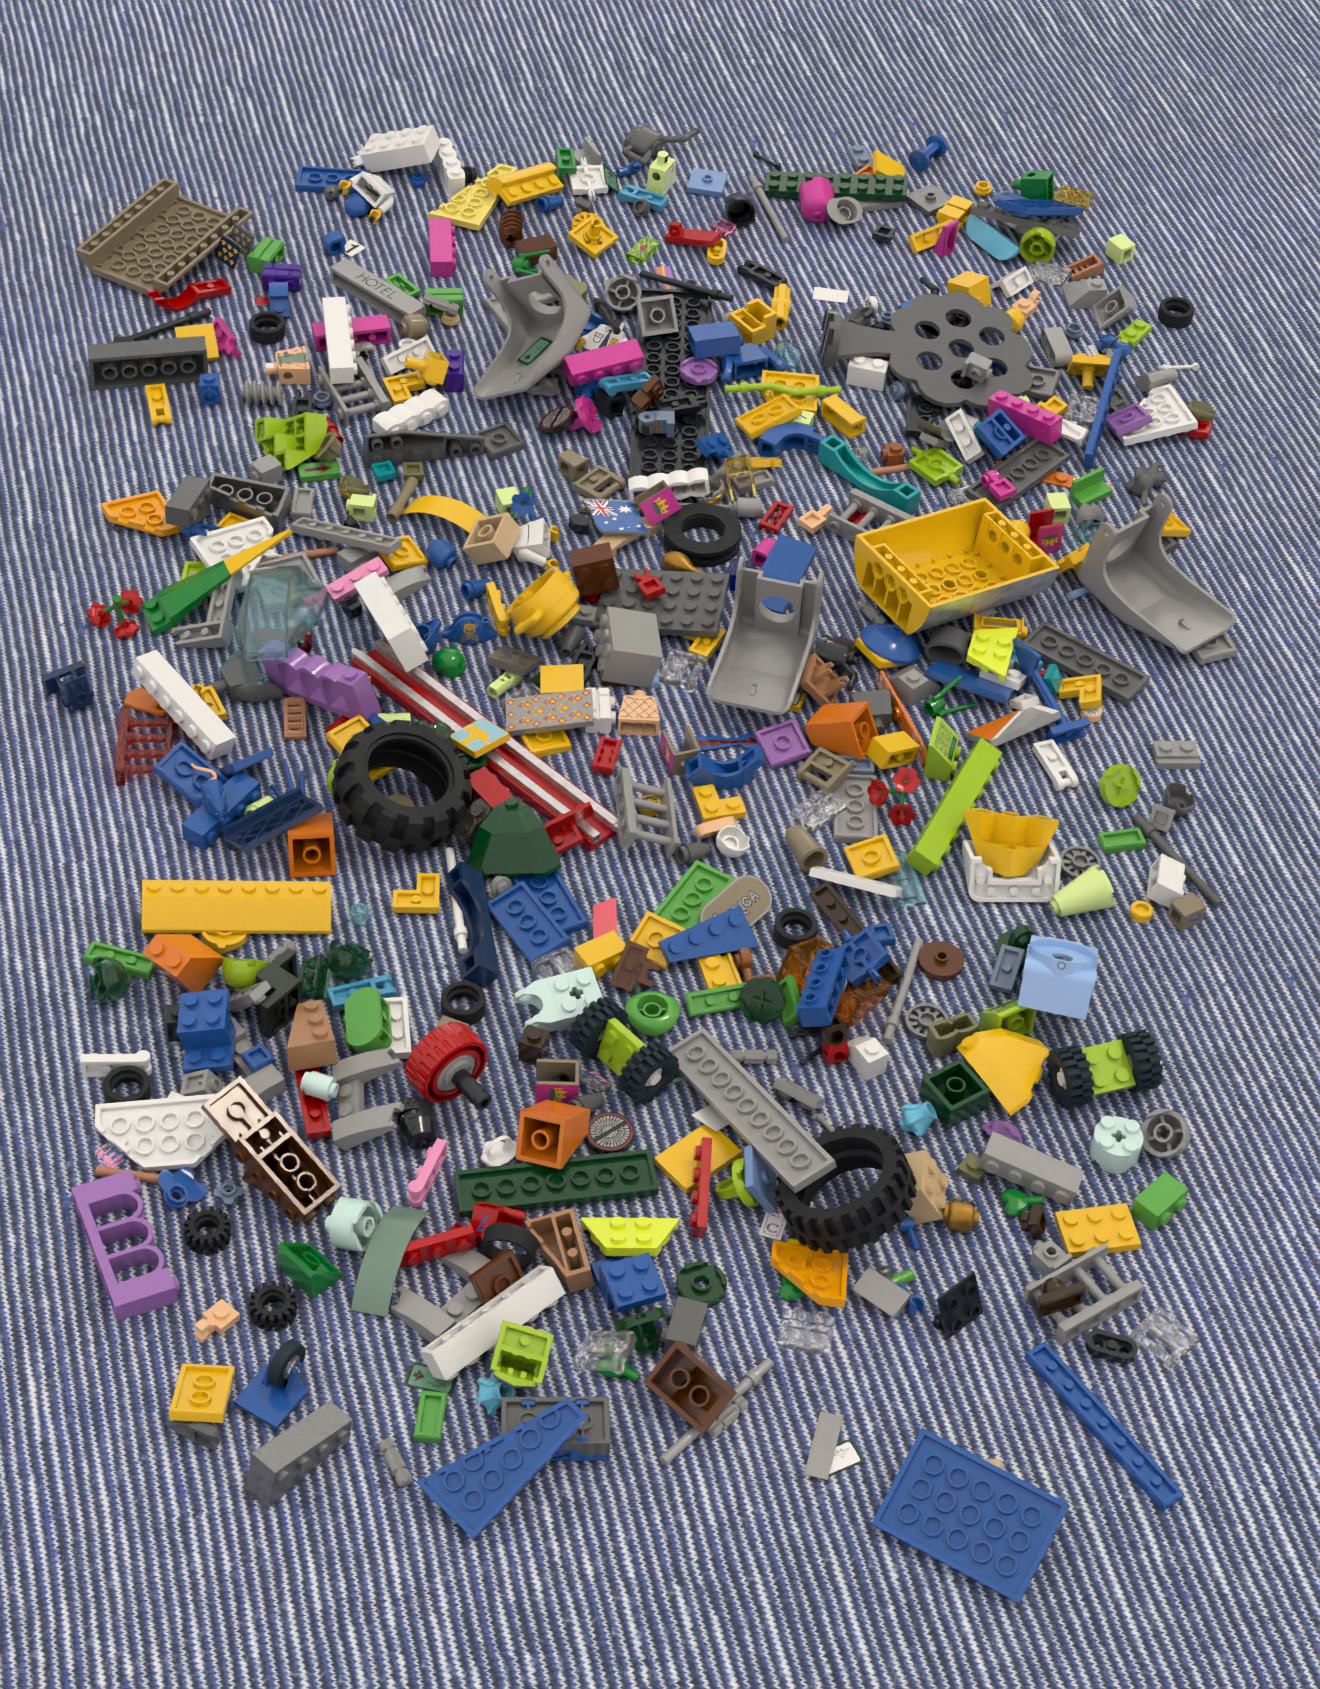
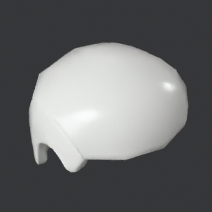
M725 826L717 834L716 846L723 855L729 858H738L749 849L750 837L745 835L736 826Z

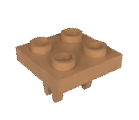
M814 653L808 656L800 685L813 697L818 705L835 704L838 692L845 687L846 684L844 682L847 681L846 676L838 677L831 670L834 664L832 662L824 663Z

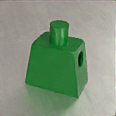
M1029 170L1021 179H1014L1012 188L1021 190V196L1028 199L1054 200V171Z

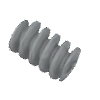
M245 380L242 387V404L247 400V403L251 405L254 400L255 404L259 405L262 400L263 405L267 406L270 400L272 406H275L277 401L279 406H282L283 387L280 386L279 381L273 387L271 381L265 386L264 381L261 380L260 385L257 386L256 380H253L252 385H249L248 380Z

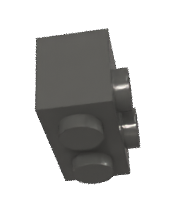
M680 1296L677 1297L675 1306L670 1305L667 1320L670 1321L669 1327L664 1326L661 1335V1342L665 1343L664 1353L670 1349L676 1340L685 1342L697 1352L707 1318L708 1303Z

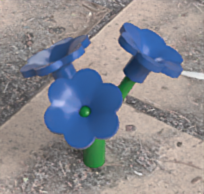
M526 486L520 494L512 496L511 500L513 503L510 506L512 510L510 516L512 518L517 512L519 517H525L526 514H529V521L525 524L540 518H544L545 522L548 521L546 517H537L536 513H533L535 499L530 496V487Z

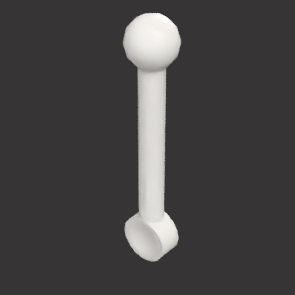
M1193 363L1192 365L1167 366L1166 364H1163L1161 366V370L1164 371L1174 368L1193 369L1194 371L1199 370L1200 366L1198 363Z

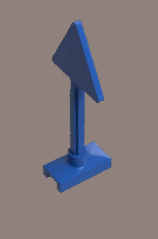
M1013 638L1012 641L1021 673L1027 675L1025 687H1030L1033 681L1049 708L1060 711L1061 718L1055 722L1056 726L1049 728L1045 741L1053 739L1057 745L1085 737L1087 733L1084 728L1091 725L1089 719L1086 717L1069 722L1037 671L1041 655L1018 638Z

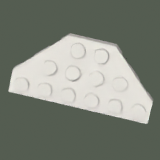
M216 1094L96 1104L95 1128L97 1132L146 1172L161 1171L162 1169H182L185 1167L195 1168L226 1138L201 1109V1106Z

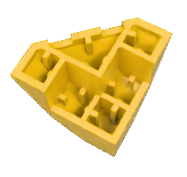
M983 808L964 810L976 854L982 857V861L986 866L992 867L994 873L1000 874V878L1024 876L1040 861L1059 825V820L1043 815L1019 816L1020 813L1002 811V813Z
M1003 1028L975 1032L973 1035L963 1039L961 1044L956 1047L1010 1116L1030 1102L1033 1096L1031 1092L1033 1084H1038L1043 1072L1042 1063L1044 1060H1047L1049 1055V1049L1040 1040Z

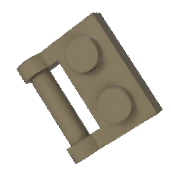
M598 465L573 483V490L589 499H606L617 490H622L626 487V482L622 477L601 465ZM608 483H612V485L609 486L607 489H605L601 493H598V491L602 489L604 486H606Z
M819 747L798 768L796 778L801 781L806 780L822 789L825 794L831 796L835 793L837 786L854 768L852 763ZM813 769L830 779L826 782L809 772Z

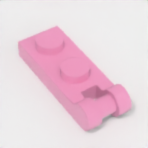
M437 1138L434 1146L428 1148L425 1156L426 1161L423 1166H419L416 1180H412L408 1184V1202L411 1206L419 1207L423 1204L447 1157V1141Z

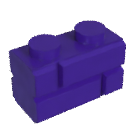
M264 262L262 271L263 289L269 290V282H288V291L300 292L303 278L302 265Z
M456 349L446 350L445 357L449 361L445 376V391L463 392L464 351Z

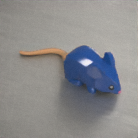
M191 763L193 768L213 775V778L201 784L202 799L204 804L207 805V813H211L218 819L223 820L228 809L226 803L227 791H224L221 781L217 779V774L213 770L198 767Z

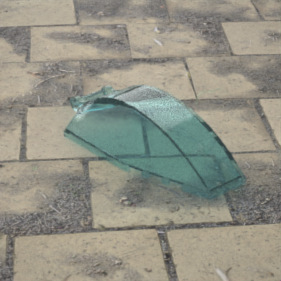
M305 563L276 567L263 566V568H254L252 570L233 625L244 662L289 658L297 649V642L305 640L304 634L306 632L311 634L313 624L314 626L319 625L328 591L325 586L306 573Z

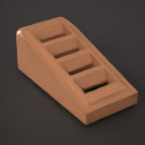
M1094 253L1063 267V271L1074 281L1104 273V263Z
M284 698V739H307L305 698Z

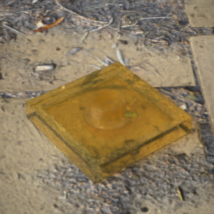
M1061 185L1055 193L1053 200L1088 208L1093 202L1096 193Z

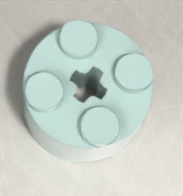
M1102 1117L1094 1130L1090 1146L1091 1159L1093 1161L1095 1159L1100 1164L1099 1167L1106 1172L1115 1174L1127 1172V1169L1137 1164L1142 1148L1143 1134L1140 1124L1136 1120H1129L1123 1117Z
M340 1197L332 1214L326 1218L325 1229L329 1231L334 1247L364 1252L367 1250L379 1221L383 1218V1213L378 1203Z

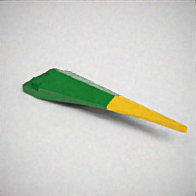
M291 529L157 591L158 595L143 602L141 608L155 636L174 627L203 599L231 576L293 533Z

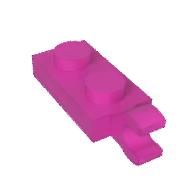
M217 316L212 322L217 347L221 353L225 355L232 354L235 359H238L242 353L234 346L237 339L224 320Z

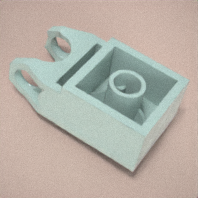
M587 967L534 981L526 988L514 993L513 999L515 1003L535 1005L540 1011L539 1014L525 1021L524 1030L528 1024L550 1032L556 1030L559 1032L571 1029L572 1022L577 1020L576 1016L583 1013L582 1009L585 1006L588 1008L592 1001L597 1002V999L602 997L592 967Z

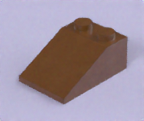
M677 1340L643 1381L702 1435H704L737 1394L698 1353L685 1342Z

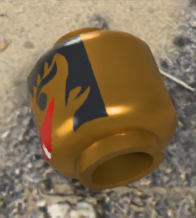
M952 1198L949 1203L946 1202L942 1222L946 1223V1228L949 1230L969 1233L972 1226L978 1225L980 1211H975V1203L973 1201Z

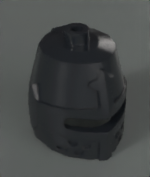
M733 193L725 198V213L732 224L741 227L755 222V208L746 194Z
M416 1097L398 1100V1102L401 1101L404 1104L403 1112H395L394 1115L398 1131L403 1140L406 1141L410 1148L417 1150L426 1149L434 1145L437 1139V1120L431 1103ZM411 1110H419L418 1113L408 1114L402 1117V1115L405 1112Z

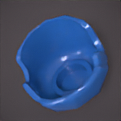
M360 193L351 194L344 202L345 212L349 216L357 217L362 215L366 217L368 211L371 212L372 205Z

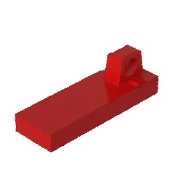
M671 222L669 224V232L665 235L666 243L711 248L721 240L720 232L686 229L682 227L681 222Z

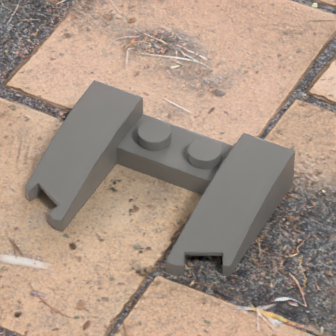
M349 546L337 552V565L349 573L375 557L379 556L381 558L377 551H367L364 548ZM424 564L406 569L391 577L388 575L384 577L399 602L431 583V577L425 574L427 567Z
M240 570L209 594L212 596L206 622L171 628L172 634L174 636L179 635L180 641L175 642L178 647L218 648L230 646L233 627L229 624L234 595L240 592L243 574Z
M231 1017L236 1029L233 1064L245 1077L246 1083L263 1102L286 1091L285 1078L272 1063L252 1073L242 1061L241 1053L254 1046L246 1038V1031L234 1017Z
M392 1048L364 1052L337 1061V1064H332V1077H335L336 1083L339 1084L338 1120L333 1121V1142L344 1151L397 1127L390 1120L393 1113L403 1112L404 1104L401 1101L364 1110V1083L403 1066V1062L399 1058L394 1060L391 1058V1055L395 1053Z
M472 1249L440 1258L441 1262L469 1283L440 1309L423 1297L400 1285L397 1289V1296H400L397 1305H391V1312L427 1341L433 1342L482 1306L468 1276L491 1261L489 1258Z

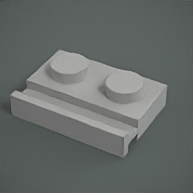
M1153 741L1152 751L1155 762H1157V769H1200L1201 761H1199L1196 741Z

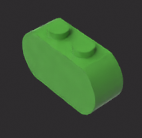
M364 987L355 991L344 1004L345 1015H343V1021L346 1026L344 1039L347 1046L352 1047L357 1054L389 1048L392 1043L390 1004L383 999L375 988Z

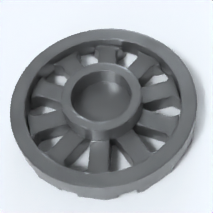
M1071 846L1064 849L1060 855L1061 872L1072 880L1079 876V872L1082 874L1091 866L1098 864L1097 870L1100 871L1101 869L1099 856L1087 847Z
M920 1003L912 1006L907 1011L905 1028L914 1038L926 1041L929 1026L938 1020H949V1017L937 1005Z

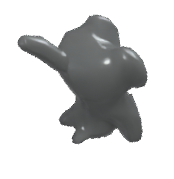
M1160 461L1153 463L1147 470H1145L1144 466H1140L1134 472V478L1127 482V490L1141 496L1140 502L1142 506L1146 505L1148 493L1153 486H1158L1162 489L1164 488L1163 482H1168L1163 472L1159 470L1162 465Z

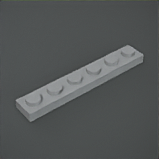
M301 517L290 524L291 531L301 536H311L318 540H329L336 544L342 543L350 547L364 548L367 551L382 552L384 555L393 554L402 547L401 538L307 517Z

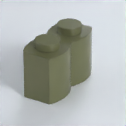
M960 1013L953 1016L950 1020H938L929 1026L925 1045L933 1057L949 1055L954 1050H958L956 1047L961 1044L963 1039L977 1032L979 1025L971 1013Z

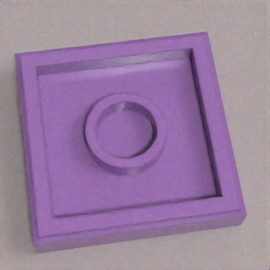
M1135 403L1107 415L1105 425L1118 437L1152 423L1153 420L1146 410L1138 403Z
M794 718L754 732V737L758 745L762 747L763 755L771 770L812 755V751Z

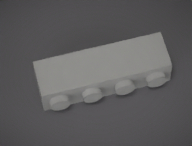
M992 1131L978 1164L979 1168L989 1173L998 1175L1009 1180L1011 1183L1021 1185L1032 1190L1034 1193L1044 1195L1055 1200L1057 1203L1069 1207L1078 1192L1084 1171L994 1131Z

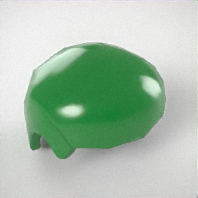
M444 647L438 650L432 658V666L436 673L442 672L446 678L458 677L466 669L465 659L460 650L456 648Z

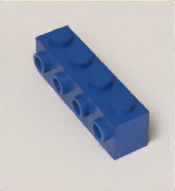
M845 948L820 949L817 951L815 959L812 960V968L806 978L807 983L805 988L802 989L800 1003L796 1006V1014L801 1019L803 1027L831 1026L850 969Z

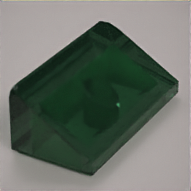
M323 954L302 960L299 978L301 980L302 999L322 1000L327 997L331 963Z

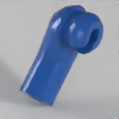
M635 160L626 167L617 168V177L634 175L642 170V165L639 161Z

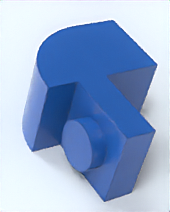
M269 282L270 311L280 314L284 319L289 318L288 282Z

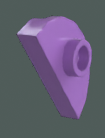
M1002 1120L990 1121L982 1127L989 1136L994 1131L1023 1144L1019 1130L1010 1122Z

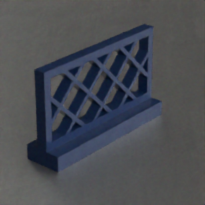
M296 787L222 827L220 831L228 849L238 848L247 853L324 811L322 804L304 796L301 789Z

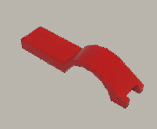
M223 278L189 283L182 294L169 299L160 296L157 289L147 290V295L154 300L156 305L170 311L188 309L199 299L231 294V286Z

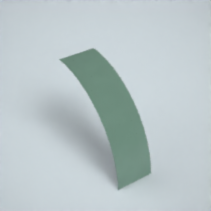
M395 1205L384 1215L374 1231L365 1252L355 1286L351 1310L388 1317L394 1283L407 1245L419 1223L431 1212Z

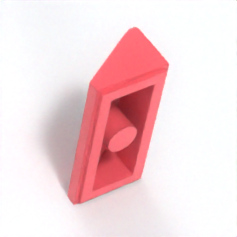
M616 898L593 905V939L612 930L617 933Z

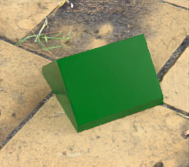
M280 1242L278 1245L279 1268L311 1299L318 1296L343 1276L310 1243Z

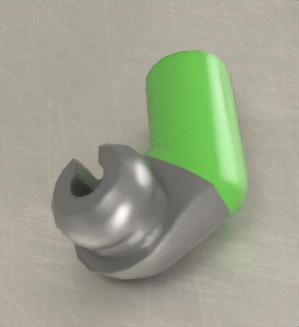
M885 1265L877 1269V1272L895 1284L903 1282L905 1285L915 1280V1274L910 1268L898 1274L891 1273V1269Z

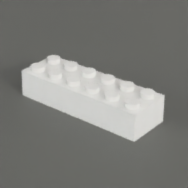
M375 571L354 583L362 600L406 673L428 661L429 659L425 653L428 651V648L384 576L379 578Z

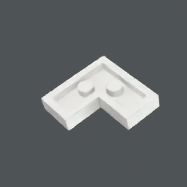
M1010 659L1004 682H1000L998 680L999 676L991 671L987 674L980 670L979 677L1018 691L1025 684L1027 675L1012 669L1014 660Z

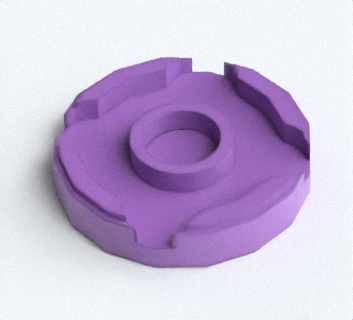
M690 357L681 363L680 376L690 384L707 385L716 380L718 367L711 359Z

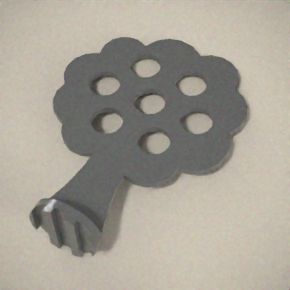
M950 292L942 296L922 294L915 297L910 306L900 308L894 312L890 320V329L892 331L871 328L842 320L840 311L837 309L825 310L821 326L823 334L819 346V354H822L820 365L834 367L836 360L861 356L890 357L889 367L892 373L905 382L916 384L919 393L925 400L934 405L958 407L966 403L976 409L988 410V398L997 391H1006L1016 397L1023 396L1031 389L1033 381L1031 372L1026 367L1031 359V348L1023 337L1011 331L1013 326L1012 318L1000 308L983 306L977 298L967 293ZM951 313L962 314L969 319L970 324L966 327H955L946 320V316ZM919 325H929L938 331L939 336L935 339H925L915 332V328ZM984 331H992L999 334L1004 342L999 345H989L980 339L979 334ZM954 343L965 344L972 352L1002 365L1006 370V374L998 377L991 376L989 380L985 379L983 383L974 380L976 385L970 389L959 388L952 383L951 377L962 373L967 358L953 355L948 347ZM921 356H932L939 360L941 367L937 370H927L918 364L917 359Z

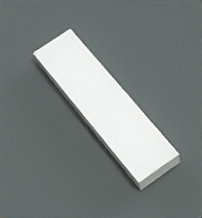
M820 866L810 868L809 876L893 898L901 896L902 888L899 886Z

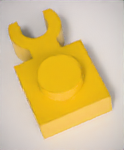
M745 457V465L750 467L751 470L753 469V471L769 467H781L782 459L778 457Z

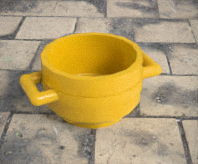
M557 566L551 568L526 588L528 592L530 590L535 592L528 600L520 606L517 605L518 598L513 601L506 613L516 625L514 629L515 634L520 635L524 632L527 637L534 638L540 636L543 640L547 639L560 630L577 613L580 605L577 603L579 591L570 580L572 576L570 571L562 572Z

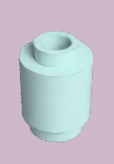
M312 1071L311 1073L306 1072L303 1075L300 1090L305 1091L306 1095L330 1101L331 1098L336 1097L339 1084L336 1083L335 1077Z

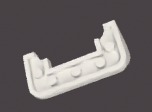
M963 840L962 855L967 888L970 897L974 901L1051 902V896L1059 891L1061 858L1052 841L1049 842L1040 861L1024 876L1000 878V874L994 873L992 867L986 866L982 861V857L976 854L973 841Z

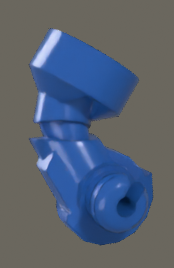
M1111 334L1098 336L1100 341L1095 343L1099 351L1112 347L1113 349H1121L1122 359L1133 351L1129 343L1118 341V338Z

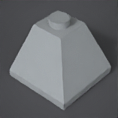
M1099 278L1061 284V290L1068 309L1092 308L1108 292L1104 279Z
M1121 284L1094 304L1092 308L1099 328L1104 330L1133 313L1138 306L1134 296Z
M673 294L636 299L642 337L679 332Z
M913 664L906 666L887 678L898 698L909 707L941 690V686L926 677L925 673Z

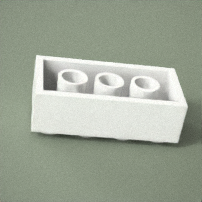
M422 125L413 129L405 128L402 131H389L384 134L375 133L369 137L360 157L366 170H370V173L427 164L432 162L441 142L434 125Z

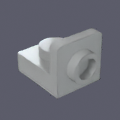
M209 1069L186 1073L183 1077L180 1094L184 1096L217 1094L221 1090L222 1081Z

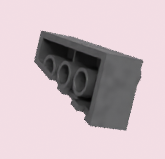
M215 472L211 474L210 488H212L213 493L210 504L250 520L264 516L273 527V531L281 532L292 505L290 487Z
M332 1401L327 1402L252 1453L245 1490L268 1510L334 1450L348 1441L351 1436L350 1431L353 1419Z

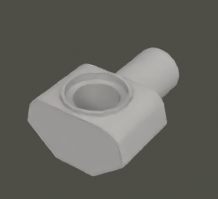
M1174 368L1164 371L1155 370L1135 377V385L1141 392L1149 391L1152 388L1176 381L1178 373Z

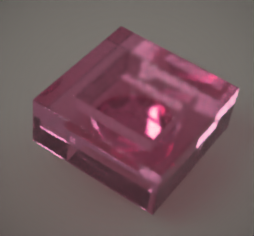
M721 218L711 225V231L720 232L721 237L725 239L736 231V224Z

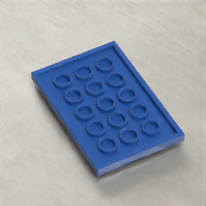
M922 1428L871 1524L873 1527L1020 1605L1069 1508V1504Z

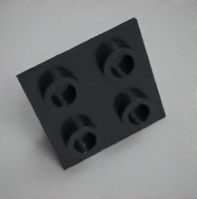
M971 1272L937 1298L940 1314L934 1316L932 1324L938 1330L940 1328L943 1329L946 1340L983 1313L975 1272Z

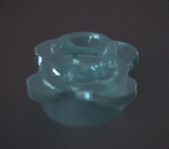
M356 903L350 907V913H347L345 918L347 921H353L357 926H364L368 918L373 917V911L368 910L365 904Z

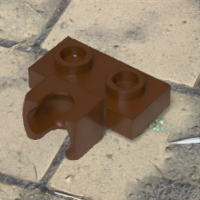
M653 374L641 388L642 391L639 389L630 400L633 402L632 405L640 412L647 411L653 402L659 400L664 394L663 391L665 389L660 378Z
M628 940L609 984L630 993L635 982L652 989L653 982L647 979L646 973L648 971L659 972L661 966L645 960L649 948Z

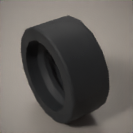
M1175 296L1167 297L1161 301L1158 319L1163 325L1180 329L1191 324L1194 306L1190 301ZM1169 311H1178L1183 314H1174Z
M264 311L253 315L249 320L250 337L253 341L264 345L280 342L285 337L284 318L280 314L271 311ZM264 326L276 327L270 330L259 329Z
M801 908L783 910L775 918L773 932L775 942L781 948L788 951L799 952L807 950L816 941L817 920L809 911ZM788 924H799L804 926L809 932L796 936L786 933L782 927Z
M470 981L451 983L441 993L442 1016L444 1015L467 1023L469 1026L474 1025L485 1014L486 996L483 989ZM468 997L477 1002V1005L468 1010H458L451 1007L449 1003L456 998Z
M120 1066L112 1070L103 1082L106 1103L150 1100L152 1095L148 1074L137 1066ZM124 1082H135L142 1086V1089L132 1096L124 1097L113 1093V1089Z

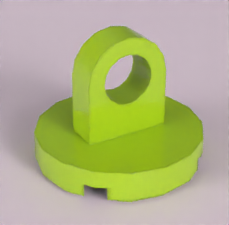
M1118 763L1110 766L1098 780L1103 800L1111 806L1120 808L1134 802L1138 796V789L1141 787L1140 775L1136 769L1127 764Z
M744 1157L736 1159L732 1164V1177L720 1182L715 1187V1191L720 1200L739 1196L747 1207L760 1205L759 1202L745 1189Z

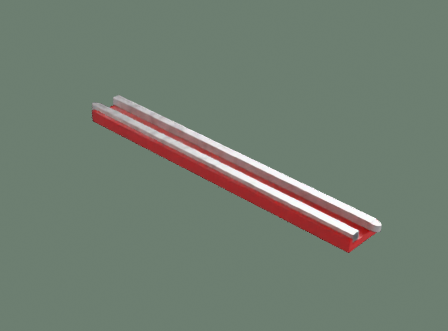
M379 639L375 641L374 650L367 654L355 648L351 649L353 668L367 672V675L371 676L372 685L424 725L435 729L436 734L442 739L448 738L449 735L483 717L487 719L419 666L406 673L391 646L385 640ZM510 736L509 741L486 753L488 770L496 775L498 781L549 821L559 814H565L573 810L579 804L590 802L594 815L575 824L584 840V843L580 845L589 852L619 833L616 815ZM457 747V749H458L459 752L465 753L464 751H462L461 749H459V748Z

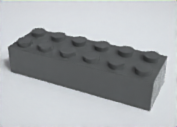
M205 336L87 345L92 391L143 387L145 385L165 383V385L199 382L200 374L208 373Z

